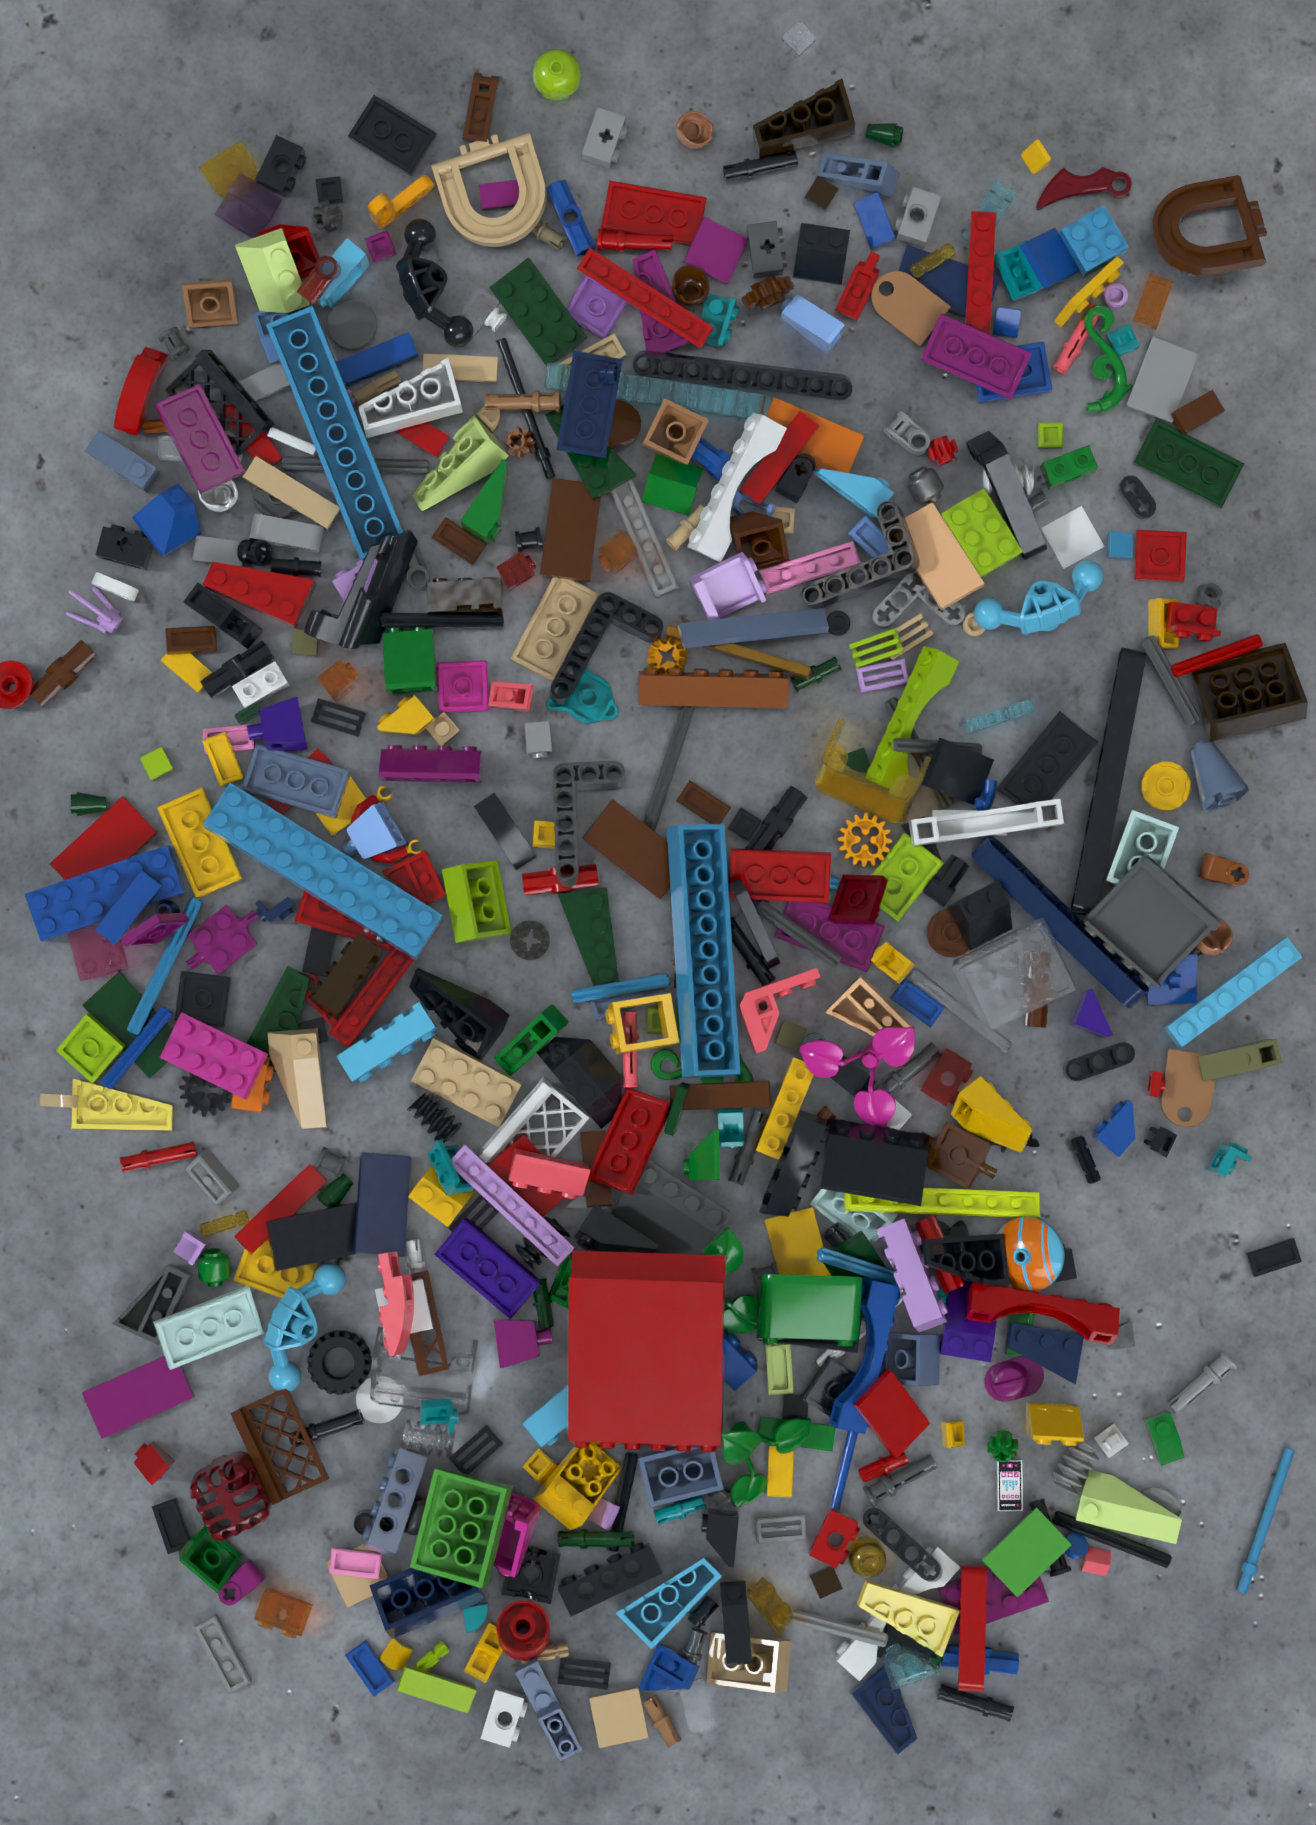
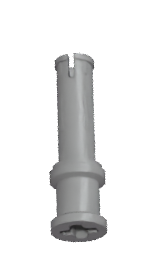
M1222 1351L1217 1360L1210 1366L1206 1365L1204 1367V1372L1168 1402L1169 1405L1179 1415L1213 1384H1220L1221 1379L1231 1370H1236L1237 1366Z

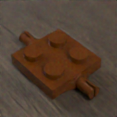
M947 1121L936 1138L929 1135V1146L931 1148L926 1167L968 1189L971 1188L976 1176L980 1172L992 1179L995 1177L994 1174L987 1170L997 1173V1169L985 1164L986 1156L992 1144Z

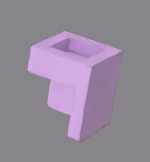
M187 1230L182 1234L183 1237L173 1252L187 1260L188 1264L194 1266L209 1243Z

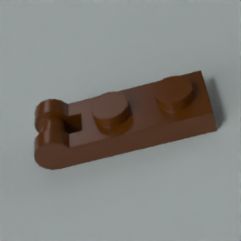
M474 73L462 137L464 141L487 142L499 85V76L492 75L490 78L482 76V73ZM480 87H489L488 93L480 91Z

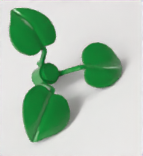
M726 1228L706 1246L702 1255H725L726 1273H732L739 1268L743 1261V1248L737 1236L729 1228ZM740 1295L731 1303L725 1297V1304L728 1308L724 1312V1327L730 1332L738 1334L755 1330L757 1328V1299L752 1295Z
M794 1418L785 1421L777 1428L774 1434L775 1440L763 1436L758 1430L753 1431L744 1421L736 1423L729 1432L721 1433L724 1460L728 1464H738L746 1460L750 1470V1475L740 1476L732 1487L731 1502L735 1507H741L755 1501L765 1492L767 1487V1478L763 1474L755 1475V1469L750 1460L749 1453H753V1450L760 1445L761 1440L772 1446L776 1445V1450L780 1454L790 1453L798 1449L809 1435L811 1429L810 1418Z

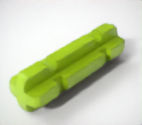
M440 1641L434 1646V1650H430L413 1667L428 1672L440 1661V1657L443 1658L449 1653V1647L443 1641Z

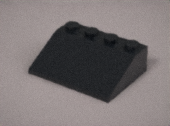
M830 1119L829 1133L825 1144L821 1189L921 1206L928 1158L929 1135L900 1131L894 1128L877 1127L870 1124L848 1122L846 1120Z

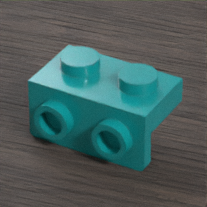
M1028 240L1021 242L1015 247L997 252L994 255L996 265L1013 301L1035 294L1043 288L1020 248V245Z
M438 1140L428 1152V1155L445 1194L452 1195L472 1192L474 1188L456 1172L451 1161L459 1151L458 1146H445L442 1140Z

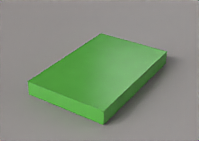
M1036 1507L982 1561L1018 1597L1072 1544Z

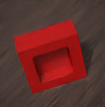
M1149 1071L1146 1096L1160 1097V1093H1164L1166 1078H1162L1163 1072Z

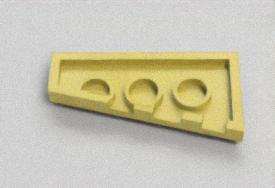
M73 1079L72 1095H79L78 1108H72L71 1129L173 1130L174 1105Z
M867 1580L864 1582L857 1601V1605L883 1622L892 1625L896 1630L910 1636L924 1647H928L941 1657H943L960 1612L957 1607Z

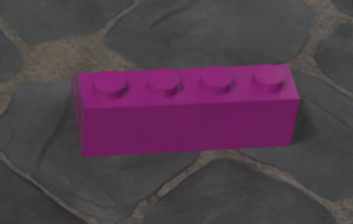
M387 745V749H381L379 778L382 781L482 783V752L477 751V747L463 746L462 751H454L452 746H437V750H427V746L413 745L412 750H404L402 745Z

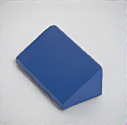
M879 192L855 202L854 206L870 249L894 242L895 235Z

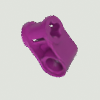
M249 1559L225 1583L222 1590L218 1593L219 1599L224 1605H234L247 1593L253 1591L266 1577ZM226 1587L228 1589H236L234 1593L236 1599L233 1597L228 1599L225 1596L227 1594Z

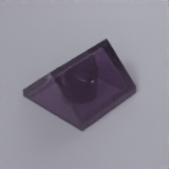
M240 172L214 215L248 237L255 238L258 237V232L264 231L283 199Z

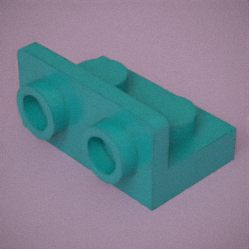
M711 293L708 294L700 319L713 326L714 330L704 345L722 350L724 343L729 344L732 330L728 329L731 320H736L740 307L736 306V298L731 297V299Z
M1236 1143L1220 1144L1207 1171L1214 1175L1226 1177L1227 1173L1230 1175L1236 1167L1237 1161H1235V1158L1250 1162L1252 1157L1246 1154L1248 1152L1246 1148Z

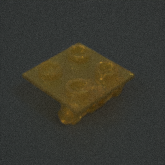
M762 1577L756 1585H752L747 1589L749 1593L747 1597L779 1637L792 1620V1610L786 1602L780 1599L774 1586Z

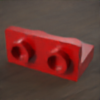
M1169 602L1166 632L1174 633L1175 638L1187 639L1191 635L1197 636L1198 641H1212V638L1221 636V631L1216 630L1217 609L1209 606Z

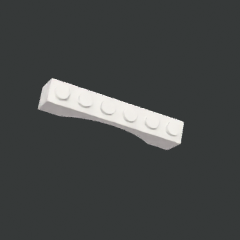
M752 413L744 424L745 430L741 438L734 444L731 459L724 465L722 469L723 475L719 483L713 487L711 499L700 514L701 520L689 537L688 548L717 562H722L732 541L730 511L737 487L755 463L776 451L787 429L761 414Z
M1054 799L977 812L913 819L909 821L912 846L1059 826L1064 824L1061 800Z
M936 1544L933 1548L928 1546L925 1550L942 1566L943 1573L941 1578L936 1582H927L909 1567L903 1575L904 1581L899 1586L895 1584L892 1588L916 1595L932 1588L944 1587L960 1569V1566ZM922 1560L916 1566L918 1569L919 1565H922L927 1570L926 1576L929 1574L934 1576L936 1574L934 1571L935 1564L929 1566ZM870 1614L872 1617L866 1623L861 1622L858 1625L882 1632L886 1622ZM851 1639L849 1643L845 1640L836 1650L838 1653L836 1660L860 1681L875 1665L878 1646Z

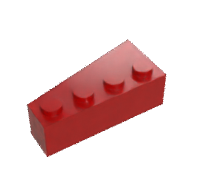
M212 562L203 582L204 587L208 590L294 628H297L317 584L314 579Z

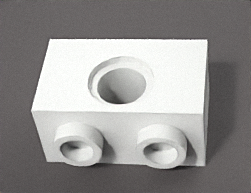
M274 661L233 685L232 688L244 708L248 711L290 687V684L279 665Z
M496 1686L481 1739L509 1748L511 1741L517 1742L521 1727L516 1726L518 1718H524L528 1703L524 1702L525 1694ZM506 1711L512 1715L513 1719L509 1723H502L498 1715Z

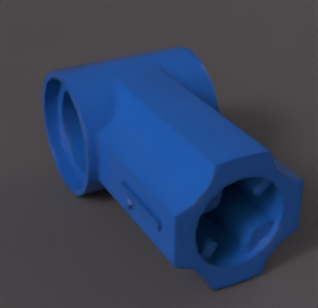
M701 437L692 458L704 466L705 470L712 477L720 481L723 475L722 469L726 462L730 461L731 455L724 450H718Z

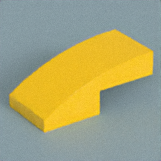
M488 1623L464 1669V1672L484 1683L487 1682L503 1651L499 1645L496 1626Z

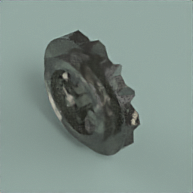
M532 920L523 921L513 929L510 936V945L518 957L525 960H535L542 957L548 950L550 936L547 929L541 923ZM531 930H533V938L541 941V943L532 944L530 950L527 951V943L519 940V938L528 937Z

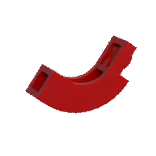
M146 346L140 355L137 354L121 391L113 428L135 436L138 435L143 421L146 420L152 390L168 361V354Z

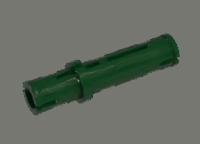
M581 1529L580 1532H558V1537L562 1538L558 1539L559 1547H580L581 1549H587L588 1547H633L635 1542L624 1540L635 1539L633 1531L588 1532L587 1529Z

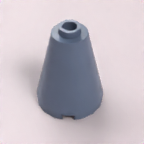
M1202 740L1193 746L1194 749L1191 751L1201 807L1204 811L1211 812L1229 806V802L1235 797L1239 801L1249 793L1247 784L1214 742Z

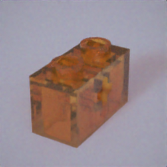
M341 659L317 677L335 702H338L360 685L356 680L359 677L358 673L349 662L344 664Z
M266 1588L254 1620L259 1621L258 1625L263 1628L272 1630L273 1627L283 1630L282 1634L288 1637L296 1638L297 1635L301 1637L305 1631L314 1604ZM285 1609L287 1610L286 1615L290 1617L281 1620L280 1614L277 1612Z

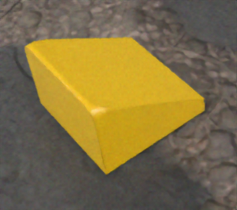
M1038 139L1021 154L1032 174H1036L1048 167L1051 161L1050 155Z
M538 1448L522 1467L542 1485L558 1464Z

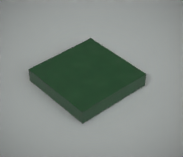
M862 1230L833 1249L834 1251L886 1267ZM823 1263L831 1276L861 1277L862 1281L863 1277H866Z

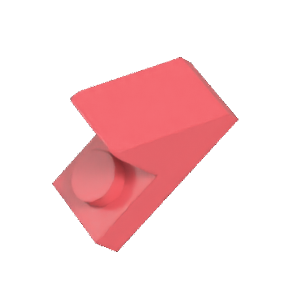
M492 681L488 706L514 709L526 713L530 710L534 685Z

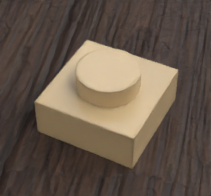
M445 712L425 727L440 746H444L460 732Z

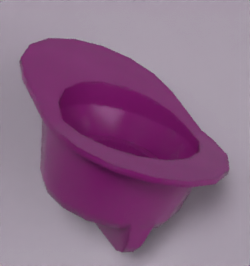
M1016 1357L991 1366L987 1371L984 1379L985 1388L988 1394L995 1400L1001 1402L1017 1400L1030 1396L1039 1390L1044 1380V1371L1039 1364L1025 1357Z

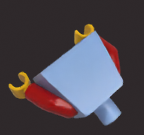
M380 786L377 795H371L356 806L350 819L351 825L347 828V833L351 840L343 844V849L348 856L352 857L359 852L363 859L371 858L374 862L392 863L407 857L409 853L411 855L421 853L422 849L418 852H414L411 849L412 843L419 842V840H412L406 847L404 846L407 842L385 805V802L391 800L392 793L387 797H382L380 794L387 786Z

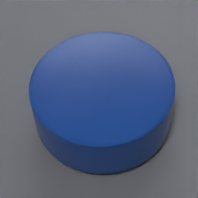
M1074 1532L1065 1537L1072 1544L1065 1551L1068 1557L1080 1559L1088 1552L1089 1545L1083 1535Z

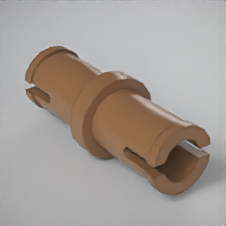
M657 1695L642 1703L654 1722L652 1723L653 1727L659 1730L667 1747H671L682 1740L670 1721L672 1717L670 1714H666Z

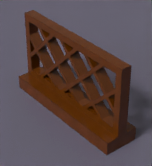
M281 1389L230 1413L272 1505L329 1479L328 1473L290 1391ZM284 1395L288 1403L285 1412L273 1408L276 1397ZM270 1401L269 1406L263 1404L265 1402ZM257 1406L266 1409L267 1412L263 1422L255 1420L250 1409ZM271 1412L283 1416L279 1429L267 1424ZM287 1418L296 1421L298 1425L296 1435L283 1430ZM265 1428L277 1433L274 1445L264 1441L262 1436ZM281 1434L294 1439L290 1452L277 1447ZM298 1441L306 1444L309 1449L306 1458L294 1454ZM275 1451L288 1456L284 1468L275 1465L273 1461ZM292 1458L305 1462L301 1474L288 1470ZM308 1464L317 1467L321 1477L315 1480L305 1477ZM286 1474L299 1479L296 1488L289 1492L283 1483ZM302 1480L308 1482L301 1486Z

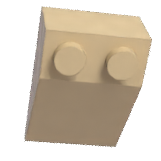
M711 1632L706 1683L771 1693L786 1692L788 1688L792 1640L750 1635L752 1664L727 1666L724 1633Z

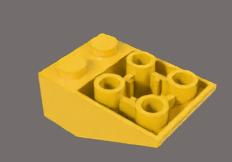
M981 1076L959 1092L951 1112L954 1119L967 1132L1020 1153L1024 1150L1033 1130L1029 1122L1013 1110L1011 1103L1003 1099L996 1092L993 1084L985 1081Z
M1026 1402L1025 1433L1031 1439H1034L1037 1444L1051 1445L1052 1440H1059L1062 1445L1077 1446V1441L1084 1442L1080 1408L1076 1404Z
M589 1444V1448L574 1447L548 1476L532 1499L565 1527L573 1530L583 1525L622 1467L596 1444Z

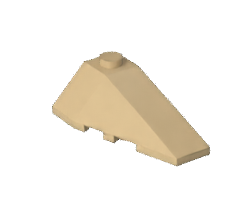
M318 1028L268 1032L270 1059L301 1129L327 1127Z

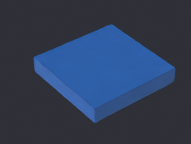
M1056 228L1020 245L1023 254L1043 289L1080 271Z

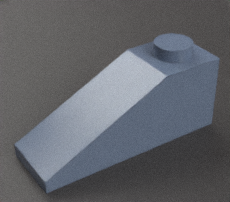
M825 152L823 153L817 176L822 179L869 193L879 192L880 195L892 197L900 175L888 162Z
M100 431L96 433L85 449L87 454L146 493L160 474V471L155 466Z

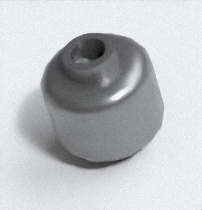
M922 466L908 476L910 479L907 482V486L918 503L927 501L930 504L941 498L939 493L943 490L944 484L934 468Z

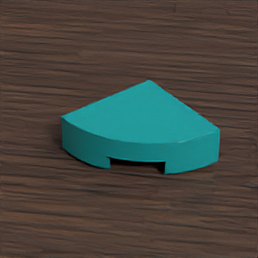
M488 1603L472 1605L463 1609L467 1633L476 1630L483 1624L488 1612Z

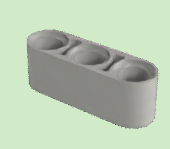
M254 514L249 539L255 541L263 540L271 545L320 553L324 528L313 524Z

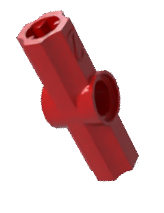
M596 864L579 866V880L571 887L560 885L556 876V867L548 868L547 871L522 874L524 895L551 892V894L564 893L577 888L599 886ZM568 868L561 872V875L564 877H570L574 874V871Z
M936 1215L915 1223L922 1240L945 1238ZM934 1269L944 1293L965 1285L962 1277Z

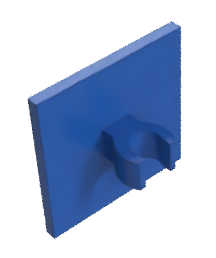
M1197 953L1188 954L1160 983L1161 988L1159 990L1154 985L1152 987L1148 986L1147 1005L1197 1003Z

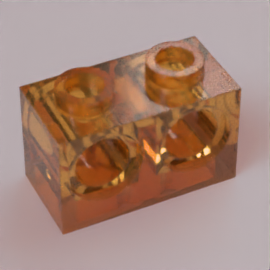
M622 530L598 549V562L607 573L611 570L614 575L638 557V549Z

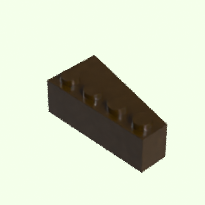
M842 78L834 82V85L826 89L822 88L815 92V95L803 101L800 100L794 103L792 107L779 111L753 125V139L759 158L782 154L855 134V120Z

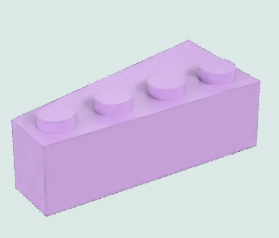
M905 1219L876 1229L879 1238H882L888 1245V1248L884 1251L892 1267H895L897 1270L894 1271L893 1275L900 1290H904L905 1294L902 1295L914 1328L920 1333L946 1323L945 1314L948 1313L944 1300H939L936 1291L940 1290L936 1277H931L928 1269L930 1267L924 1265V1256L920 1247L922 1239L918 1230L915 1231Z

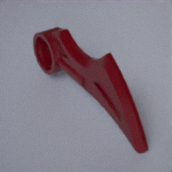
M1104 167L1087 176L1075 175L1063 168L1051 179L1044 189L1036 209L1040 210L1068 197L1108 192L1111 197L1121 199L1129 194L1132 181L1128 174L1119 171L1115 172ZM1116 179H1122L1126 183V188L1123 191H1116L1112 187V182Z

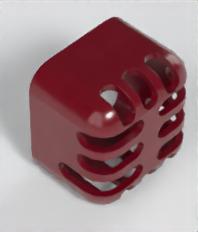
M239 1451L227 1457L223 1455L214 1459L210 1465L195 1473L189 1488L191 1499H196V1509L200 1512L202 1520L208 1527L209 1534L214 1540L226 1541L233 1535L237 1536L242 1531L249 1530L258 1523L265 1522L270 1516L272 1503L247 1452ZM232 1463L235 1477L228 1479L225 1475V1469ZM219 1469L222 1482L219 1486H215L212 1483L211 1477L213 1472ZM251 1471L252 1479L248 1484L232 1492L226 1489L228 1483L237 1480ZM205 1476L208 1490L201 1492L198 1481ZM256 1486L258 1494L254 1498L239 1505L233 1502L234 1497ZM215 1492L217 1499L207 1503L203 1495ZM261 1499L265 1504L263 1509L245 1518L240 1516L241 1510L257 1503ZM222 1505L224 1512L214 1517L210 1508ZM228 1518L231 1520V1524L222 1526L218 1521Z

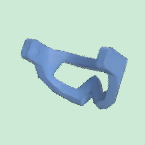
M736 490L732 501V507L738 515L747 513L738 507L741 500L766 509L767 515L771 517L776 509L775 505L771 503L769 505L761 503L759 506L747 496L740 494L738 490ZM753 508V509H751L750 511H748V512H751V511L757 512L756 508Z

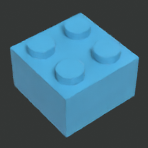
M1105 205L1061 229L1059 233L1079 268L1082 278L1106 266L1116 256L1121 257L1125 255L1129 249L1127 242Z

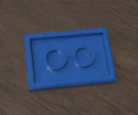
M1044 341L1017 346L1032 354L1012 398L1051 392L1052 384ZM975 384L978 403L1009 399Z

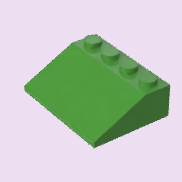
M435 1468L410 1568L479 1588L488 1585L513 1485Z

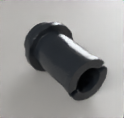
M707 1595L693 1613L690 1612L691 1615L688 1619L697 1628H700L702 1625L705 1626V1621L719 1605Z

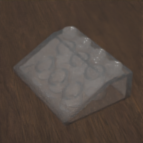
M1043 917L955 959L952 966L956 977L987 1033L1077 990L1058 945Z

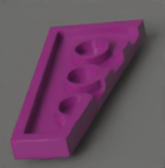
M656 250L632 259L636 278L678 304ZM640 310L643 337L647 351L669 353L690 344L689 341Z

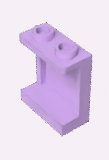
M741 552L689 577L707 620L720 619L757 600H760L761 603L766 601L764 593L767 590L762 579L757 580L754 574L757 571V567L752 557L747 558Z

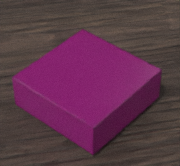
M387 230L364 239L373 263L397 255Z

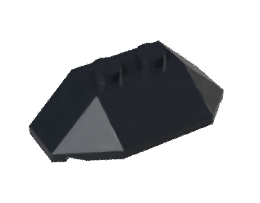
M555 1037L537 1052L539 1057L601 1129L613 1119L621 1101L623 1077L591 1039Z

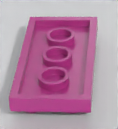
M181 1012L160 1058L247 1100L268 1053Z

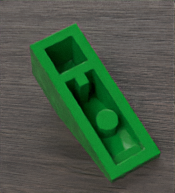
M551 1004L506 1045L494 1059L511 1076L557 1035L569 1021Z

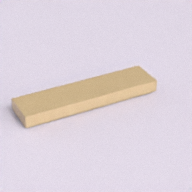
M255 456L243 476L245 480L327 530L340 511V508L257 456Z

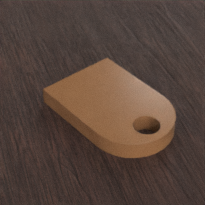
M892 271L882 275L872 289V304L876 312L919 346L923 344L935 328L940 314L945 315L951 307L911 275L901 271ZM884 281H889L894 286V291L889 296H884L879 291V286Z
M1167 1049L1163 1077L1166 1078V1085L1160 1099L1162 1112L1171 1123L1177 1126L1191 1127L1198 1125L1206 1119L1211 1110L1215 1079L1202 1081L1197 1056L1205 1054ZM1182 1107H1187L1191 1112V1117L1186 1122L1178 1118V1111Z

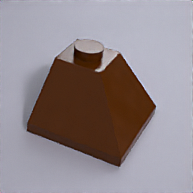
M754 511L730 517V528L736 554L743 552L747 558L752 557L757 569L790 561L782 519Z

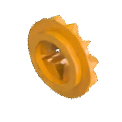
M671 637L659 638L650 646L647 660L649 666L659 668V672H669V668L683 669L685 667L687 653L679 640ZM673 648V653L671 657L674 659L676 664L673 661H666V663H663V665L661 666L660 664L662 663L663 656L661 655L659 650L661 652L667 653L669 650Z

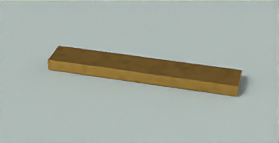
M668 625L665 633L667 637L681 641L678 627ZM733 643L700 646L810 680L812 674L810 666Z

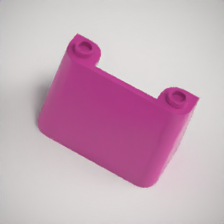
M511 1493L495 1557V1567L499 1573L512 1577L519 1573L540 1511V1505L537 1502Z

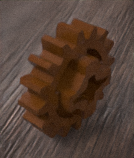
M774 275L769 276L750 286L752 291L746 293L741 300L746 310L760 307L763 311L785 300L784 295L793 290L795 286L790 276L778 279Z

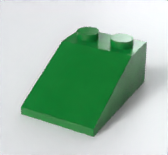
M503 459L460 521L464 530L486 545L491 540L495 542L502 532L500 528L509 471L507 462Z

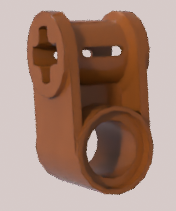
M1205 853L1198 877L1216 883L1240 886L1247 882L1249 870L1241 863ZM1238 868L1243 878L1234 881V876L1231 875V872L1236 871Z

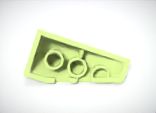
M475 415L456 432L452 438L455 441L447 453L442 452L439 457L441 461L435 470L429 471L412 495L422 511L489 475L497 468L502 459L505 460L509 456L498 439Z
M1095 1470L1088 1471V1478L1084 1485L1076 1517L1077 1521L1177 1544L1182 1522L1180 1517L1141 1494V1492L1127 1485L1116 1476Z

